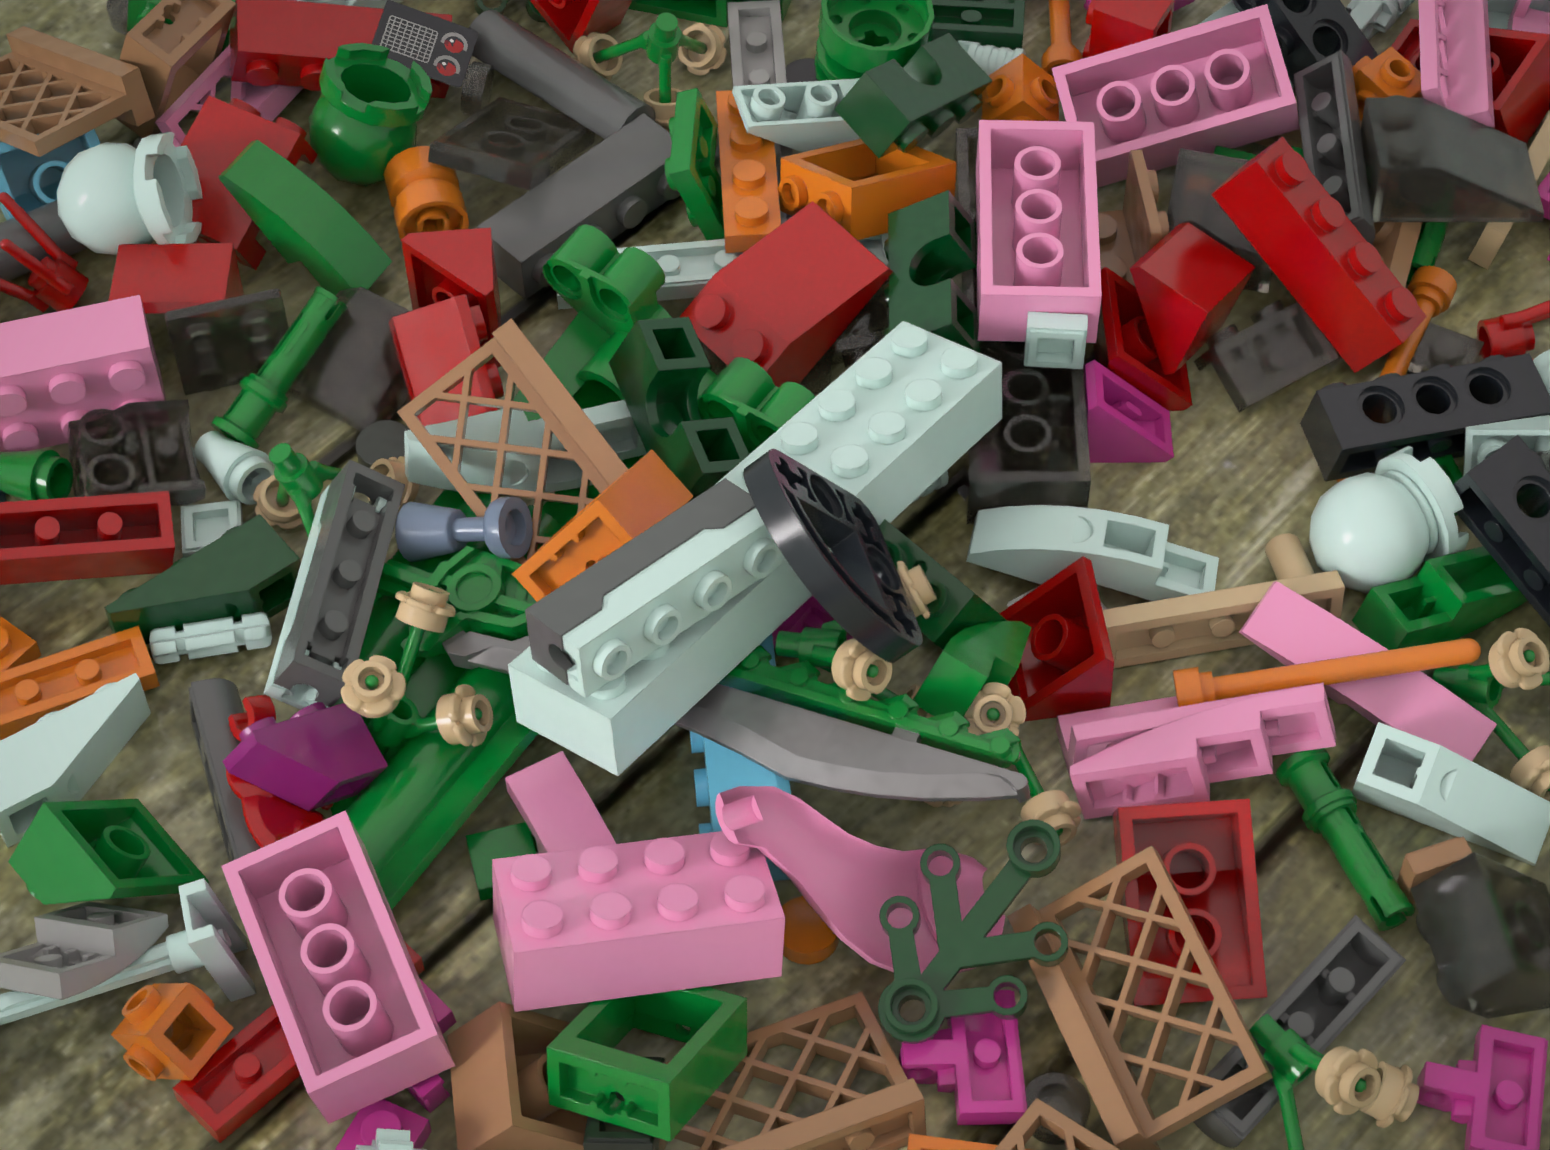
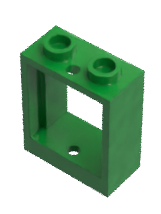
M699 987L590 1002L546 1047L549 1105L671 1142L746 1057L747 998L711 987ZM683 1026L690 1027V1030L685 1029ZM632 1028L686 1043L668 1064L614 1049ZM615 1092L620 1093L625 1101L619 1100Z

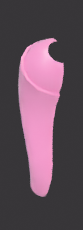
M738 786L717 795L715 801L716 815L719 825L729 841L738 845L759 849L788 876L829 929L870 964L894 972L889 936L882 928L879 917L880 909L885 901L894 896H905L912 899L918 906L921 916V925L918 932L914 935L922 974L939 952L930 884L924 879L920 867L921 856L926 849L900 851L873 845L848 834L803 800L774 786ZM958 853L961 863V874L956 883L961 919L963 921L984 893L982 879L987 868L973 857ZM938 856L931 860L928 869L936 876H944L951 871L953 862L948 857ZM897 908L890 913L888 923L894 928H904L910 924L913 914L906 908ZM1002 915L986 937L1002 935L1006 915ZM976 967L961 969L959 973L970 971L972 969H975Z

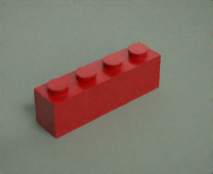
M236 0V6L230 23L231 81L247 82L259 87L285 85L304 87L311 91H321L319 78L325 59L335 57L338 47L344 44H372L384 9L292 0ZM428 13L452 22V15ZM430 78L433 89L431 98H445L450 85Z
M1283 136L1237 169L1211 194L1354 373L1404 343L1427 317L1418 306L1413 294L1397 280L1381 260L1377 249L1365 240L1345 215L1341 204L1329 195L1309 170L1304 158L1293 150Z
M169 491L0 502V585L157 574L169 569L173 564L175 541Z

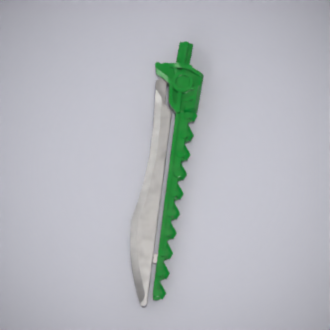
M465 546L450 560L440 562L434 573L392 559L384 563L377 589L379 594L396 599V593L398 591L409 592L413 582L429 584L450 593L447 603L455 608V617L448 618L443 633L425 630L417 657L432 658L448 653L453 665L466 669L481 667L509 674L508 664L530 646L525 609L536 603V600L512 575L522 565L521 563L506 558H498L494 554L470 546ZM407 636V637L401 642V644H400L401 647H402V649H403V651H404V648H405V645H406L408 636ZM761 645L757 646L674 724L746 757L785 780L822 789L875 798L926 802L1017 799L1019 803H1022L1030 798L1027 778L1021 773L1005 769L1015 765L1019 761L1021 754L1019 747L1021 740L1008 728L982 735L969 733L970 723L957 711L929 718L919 716L917 713L920 709L919 705L907 694L878 701L868 699L867 701L853 700L847 696L846 690L839 687L835 682L829 684L820 682L818 679L821 675L820 671L808 660L782 667L770 665L772 656Z

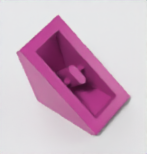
M1092 360L1087 363L1084 369L1079 412L1082 463L1167 462L1174 458L1170 411L1097 361Z

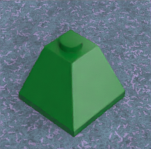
M139 799L43 802L8 861L26 883L30 894L40 900L43 905L179 894L178 886L203 878L209 883L208 879Z

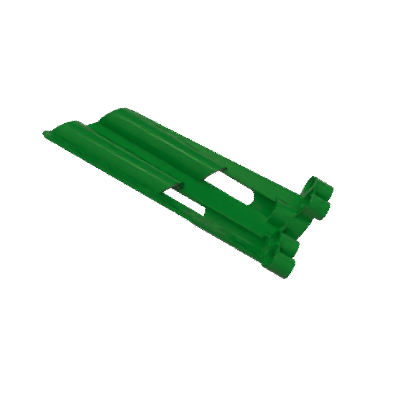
M584 224L580 225L543 265V274L547 282L578 312L543 360L581 409L624 400L609 361L637 320L672 318L657 301L656 292L665 283V274L658 262L649 254L636 247H628L622 253H619L614 243L601 230ZM736 357L718 375L710 369L706 372L699 384L697 402L701 420L733 417L747 451L751 454L816 396L810 390L795 382L787 381L778 388L774 385L768 373L757 363L747 358ZM520 390L514 396V401L530 403ZM524 411L528 421L541 419L538 413ZM644 455L624 459L622 462L629 469ZM589 485L588 498L595 499L600 493L594 485ZM580 487L555 491L554 494L579 497ZM444 489L432 504L460 509L466 517H477L458 491ZM476 493L484 505L488 507L491 503L492 494ZM547 501L543 505L542 510L564 526L577 514L578 505ZM485 541L468 542L466 545L493 554L488 549ZM398 549L391 559L434 573L440 562L450 560L458 552L420 562H409ZM376 593L359 659L367 661L373 655L385 656L395 662L397 666L396 671L398 670L403 654L400 644L409 636L410 626L395 617L400 604L399 600ZM448 653L432 658L417 657L406 689V697L415 704L419 716L422 718L435 716L436 705L441 696L455 693V688L458 685H470L474 688L475 695L482 694L488 699L493 711V724L491 729L487 731L484 742L475 747L462 744L451 745L443 739L439 730L425 732L411 739L404 738L399 746L390 748L385 756H383L388 765L386 769L358 795L335 802L330 808L332 816L346 810L366 847L391 910L538 735L537 732L518 723L516 720L509 674L481 667L474 669L456 667L453 665ZM342 696L333 706L344 703ZM361 715L364 723L368 728V723L372 718H367Z

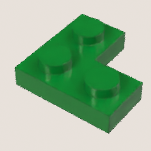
M694 88L677 92L675 117L669 119V133L672 146L671 156L666 158L664 164L665 175L669 187L673 191L678 190L684 200L691 225L699 227L706 240L724 239L721 177L714 166L718 124L699 89Z

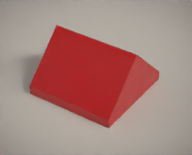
M1189 222L1178 224L1129 268L1164 375L1176 373L1223 326L1256 267Z
M491 227L409 233L401 239L412 310L466 294L469 307L479 305L485 321L488 339L483 340L480 346L482 347L494 337L492 333L501 326V303ZM495 357L486 363L495 362L497 369L501 366Z
M234 244L119 245L108 301L140 295L145 314L245 311V297Z
M1104 267L1101 269L1102 298L1096 343H1093L1095 361L1168 411H1184L1193 405L1187 364L1185 363L1174 374L1164 375L1136 287L1109 268Z
M1082 556L999 613L1008 621H1021L1032 627L1019 667L1008 684L1011 694L1019 696L1023 700L1026 708L1025 721L1057 718L1060 715L1108 708L1111 705L1114 659L1092 562L1090 559Z

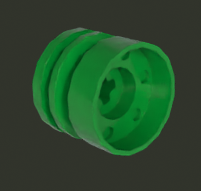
M822 0L818 25L819 38L816 42V56L814 59L817 80L861 78L866 71L892 59H895L903 68L922 45L931 41L934 22L932 0Z

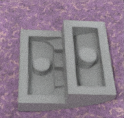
M89 901L36 916L34 920L37 943L0 953V988L60 1000L83 993L115 976L143 955L169 927L168 916L166 913Z

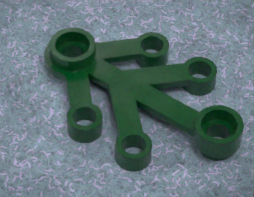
M1032 819L1017 824L1011 830L1006 844L1009 861L963 921L961 919L956 883L961 874V863L958 853L954 848L946 844H934L923 852L920 867L924 879L930 884L939 952L922 974L914 935L918 932L921 925L918 906L912 899L905 896H894L884 902L880 909L879 917L884 932L889 936L895 980L882 992L878 1004V1014L883 1028L891 1037L903 1043L917 1044L934 1037L940 1031L945 1019L993 1013L998 1018L1004 1020L1016 1019L1027 1008L1028 993L1024 983L1015 976H999L988 987L946 990V988L961 969L1032 959L1041 966L1052 967L1060 964L1066 958L1069 948L1067 934L1061 926L1053 922L1039 923L1031 931L986 937L1031 878L1044 877L1057 867L1061 857L1060 839L1051 825L1041 820ZM1030 843H1039L1046 848L1047 854L1040 862L1031 863L1022 857L1023 848ZM945 856L952 860L953 867L948 874L936 876L929 871V863L935 857ZM897 908H906L913 914L910 924L904 928H894L888 923L890 913ZM1052 934L1058 937L1061 941L1059 950L1051 955L1040 953L1035 947V943L1040 936ZM1003 987H1013L1020 993L1018 1004L1012 1008L1000 1007L994 1000L996 993ZM909 1000H918L925 1005L923 1017L914 1022L906 1021L900 1015L901 1007Z

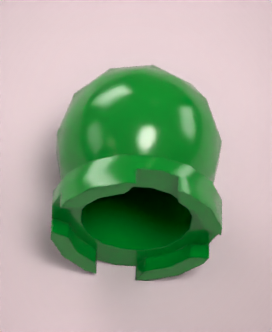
M367 43L344 44L338 47L335 57L331 59L326 58L319 78L322 94L309 116L310 146L317 153V162L338 181L361 186L384 181V171L387 163L396 154L416 146V122L423 118L433 91L431 80L415 61H413L410 70L400 62L389 59L390 49L387 47Z

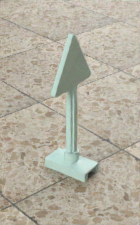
M204 878L178 886L186 930L166 936V942L151 946L132 964L105 982L64 1000L14 990L0 994V1025L173 970L177 974H181L205 966L231 1002L256 994L254 982L233 954L248 949L246 937Z

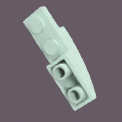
M625 400L582 409L621 460L646 454ZM503 409L469 416L465 439L499 443ZM512 410L508 444L542 448L545 428L544 420L541 418L528 421L524 411ZM458 419L427 425L425 428L431 435L455 438ZM411 430L404 431L405 474L408 481L434 488L457 491ZM553 433L551 450L567 451ZM438 444L452 462L454 446ZM463 448L460 473L467 483L493 486L497 451ZM506 453L502 487L536 491L540 457ZM549 458L545 492L581 487L583 471L575 461Z
M1025 505L978 510L966 562L1043 584L1084 556L1092 562L1096 584L1150 601H1157L1215 591L1219 558L1167 542L1168 524L1100 509L1074 506Z

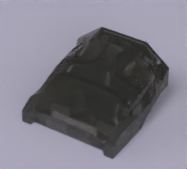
M355 287L340 290L337 293L336 297H338L336 303L342 301L348 309L330 330L310 361L294 381L286 396L287 398L292 396L361 432L366 426L374 422L390 420L407 399L408 390L388 322L392 317L410 311L365 288Z
M188 399L127 403L113 411L95 409L87 412L80 420L69 421L67 438L69 462L73 469L72 487L74 497L169 491L171 507L189 505L204 499L206 487L204 480H201L191 434Z

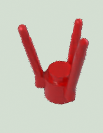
M0 193V202L53 258L52 260L47 256L39 261L9 239H2L0 247L32 271L28 279V285L33 287L34 290H29L0 278V292L23 300L42 313L49 306L56 311L72 309L84 293L89 278L76 270L78 261L62 251L8 193Z
M1550 300L1522 311L1480 320L1477 325V340L1482 358L1485 359L1493 355L1511 357L1523 355L1527 351L1534 350L1535 334L1532 324L1550 318Z

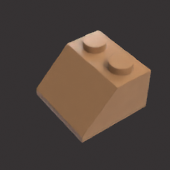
M499 1001L447 1035L448 1049L455 1064L454 1067L450 1068L458 1150H584L583 1141L588 1116L549 1105L546 1047L569 1025V1022L530 1010L514 1012L513 1005Z

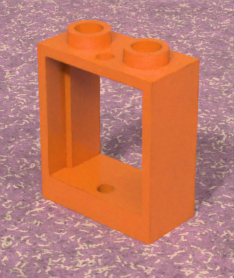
M862 139L781 157L780 183L778 187L780 211L793 216L813 201L857 240L888 233L889 213L947 190L955 197L956 162L918 146H915L906 153H903L898 148L878 158Z
M651 449L570 519L515 570L512 575L538 602L687 504L694 496Z

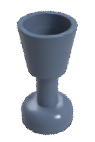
M519 497L497 498L489 504L484 517H466L460 509L408 502L400 509L395 523V538L398 549L409 562H420L459 552L468 542L485 541L488 549L498 558H521L528 551L533 535V522L526 503Z

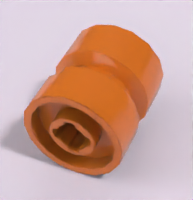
M433 146L412 147L396 154L387 163L384 179L391 206L394 208V219L400 240L409 233L468 229V213L462 192L460 191L453 159L446 151Z

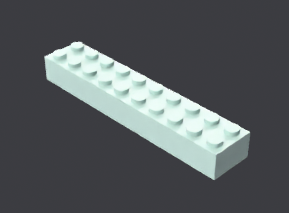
M902 321L720 481L726 478L749 493L743 476L744 468L769 450L776 449L855 495L868 507L878 525L884 519L891 523L1002 419V362ZM783 556V564L775 568L767 577L759 579L728 600L720 609L709 613L677 635L672 642L661 646L626 670L618 679L610 681L587 698L574 691L570 684L566 685L532 659L529 646L508 664L516 720L538 734L619 776L802 606L812 594Z

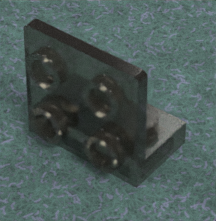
M277 288L168 311L164 315L185 396L240 383L244 376H248L250 373L256 375L289 329L280 289Z

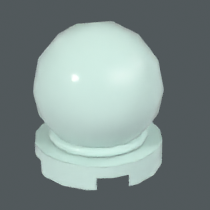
M166 132L142 138L137 149L127 143L105 142L77 153L65 166L57 189L58 215L71 237L95 253L117 255L118 246L122 244H151L153 240L158 245L192 244L196 242L201 232L202 223L192 222V200L202 199V189L198 171L186 145L175 147L173 144L175 134L173 132Z
M1407 446L1380 460L1375 474L1366 472L1345 478L1320 496L1311 515L1309 543L1317 566L1323 572L1337 570L1345 588L1366 594L1369 593L1372 587L1412 577L1420 570L1422 562H1426L1428 559L1464 551L1469 540V533H1458V525L1454 516L1455 512L1464 507L1450 478L1434 459L1429 457L1420 462L1412 456L1413 447Z

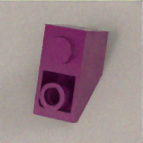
M324 702L311 704L296 712L289 720L277 723L274 717H267L251 724L239 734L242 742L222 761L228 773L308 812L358 795L388 767L361 715L348 708L345 703L327 708Z

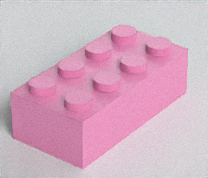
M1267 4L1052 68L1065 120L1071 122H1094L1097 188L1126 180L1130 150H1142L1147 170L1154 169L1157 171L1212 155L1216 145L1232 149L1300 129L1297 103Z
M979 120L976 158L978 341L1025 342L1028 311L1088 315L1086 343H1096L1102 292L1094 122Z
M140 295L0 323V452L32 451L73 441H85L92 437L130 429H142L149 425L170 421L161 371Z
M346 810L221 866L306 1091L328 1124L455 1066L366 847Z
M723 831L492 859L493 920L514 1012L782 976L785 915L765 855L757 848L738 845L729 841Z

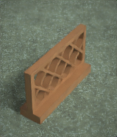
M25 26L6 34L12 52L0 57L1 142L41 157L114 118L137 127L155 118L139 67Z
M511 318L492 333L494 337L402 407L397 413L477 517H484L487 507L475 492L492 494L491 502L501 496L535 500L532 517L533 535L528 549V559L537 551L538 544H545L551 538L539 536L544 501L578 505L577 513H579L593 500L588 498L590 481L598 492L602 493L625 473L628 468ZM495 357L508 374L505 399L471 396L474 372ZM463 381L461 395L448 393ZM516 385L530 403L514 401ZM436 401L460 403L455 438L431 435L417 416ZM469 405L503 409L499 443L465 439ZM512 410L534 412L541 416L545 422L542 448L508 444ZM553 433L567 451L551 450ZM438 444L454 446L452 462ZM464 447L497 451L493 486L467 483L461 475L460 470ZM506 453L540 457L536 491L502 487ZM549 458L575 461L583 471L579 497L545 493ZM523 555L521 558L510 560L523 564L527 559Z
M1151 845L1040 910L1035 909L1029 903L1007 916L1015 933L1031 931L1033 927L1042 922L1056 923L1066 932L1061 921L1086 907L1102 912L1091 945L1070 940L1068 937V953L1060 964L1045 967L1037 964L1033 959L1028 960L1114 1146L1120 1150H1160L1157 1141L1273 1078L1158 851ZM1150 871L1157 884V888L1149 912L1120 905L1127 884ZM1108 895L1106 901L1100 900L1102 897ZM1166 904L1174 919L1163 916ZM1116 916L1144 923L1133 956L1105 949ZM1159 927L1181 932L1185 939L1177 968L1148 961ZM1052 934L1040 936L1035 943L1036 949L1044 955L1054 954L1061 946L1059 938ZM1077 953L1087 955L1083 966ZM1101 959L1129 967L1118 1001L1096 995L1092 987ZM1194 960L1202 975L1191 972ZM1144 971L1172 978L1161 1013L1132 1005ZM1187 983L1210 989L1214 997L1205 1025L1175 1017ZM1104 1009L1114 1011L1111 1022H1109ZM1128 1015L1157 1023L1146 1059L1125 1053L1119 1043ZM1223 1017L1232 1033L1219 1029ZM1171 1028L1201 1036L1190 1071L1160 1063ZM1215 1040L1239 1046L1249 1066L1248 1068L1224 1081L1204 1076ZM1131 1066L1142 1069L1138 1080ZM1156 1073L1186 1081L1179 1105L1155 1118L1147 1099ZM1200 1086L1210 1088L1197 1095Z
M861 991L748 1032L747 1055L734 1069V1071L740 1072L732 1090L729 1094L716 1090L704 1103L705 1105L721 1109L710 1131L707 1132L685 1125L674 1139L701 1147L700 1150H897L908 1145L909 1133L927 1136L924 1097L914 1078L907 1079ZM853 1018L857 1019L863 1030L855 1048L824 1039L831 1026ZM786 1044L803 1051L793 1071L762 1062L768 1049ZM870 1046L874 1054L868 1053ZM816 1054L847 1064L837 1085L806 1076ZM859 1068L886 1076L891 1085L868 1095L849 1090ZM753 1077L784 1086L773 1108L742 1099ZM797 1091L828 1101L824 1111L806 1118L786 1113ZM734 1114L765 1124L760 1135L741 1142L722 1137ZM659 1139V1150H664L668 1141Z

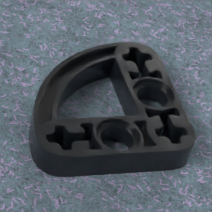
M776 449L769 450L744 468L743 476L746 486L771 537L806 588L832 618L864 647L890 663H895L920 646L923 642V637L880 527L868 507L852 493Z

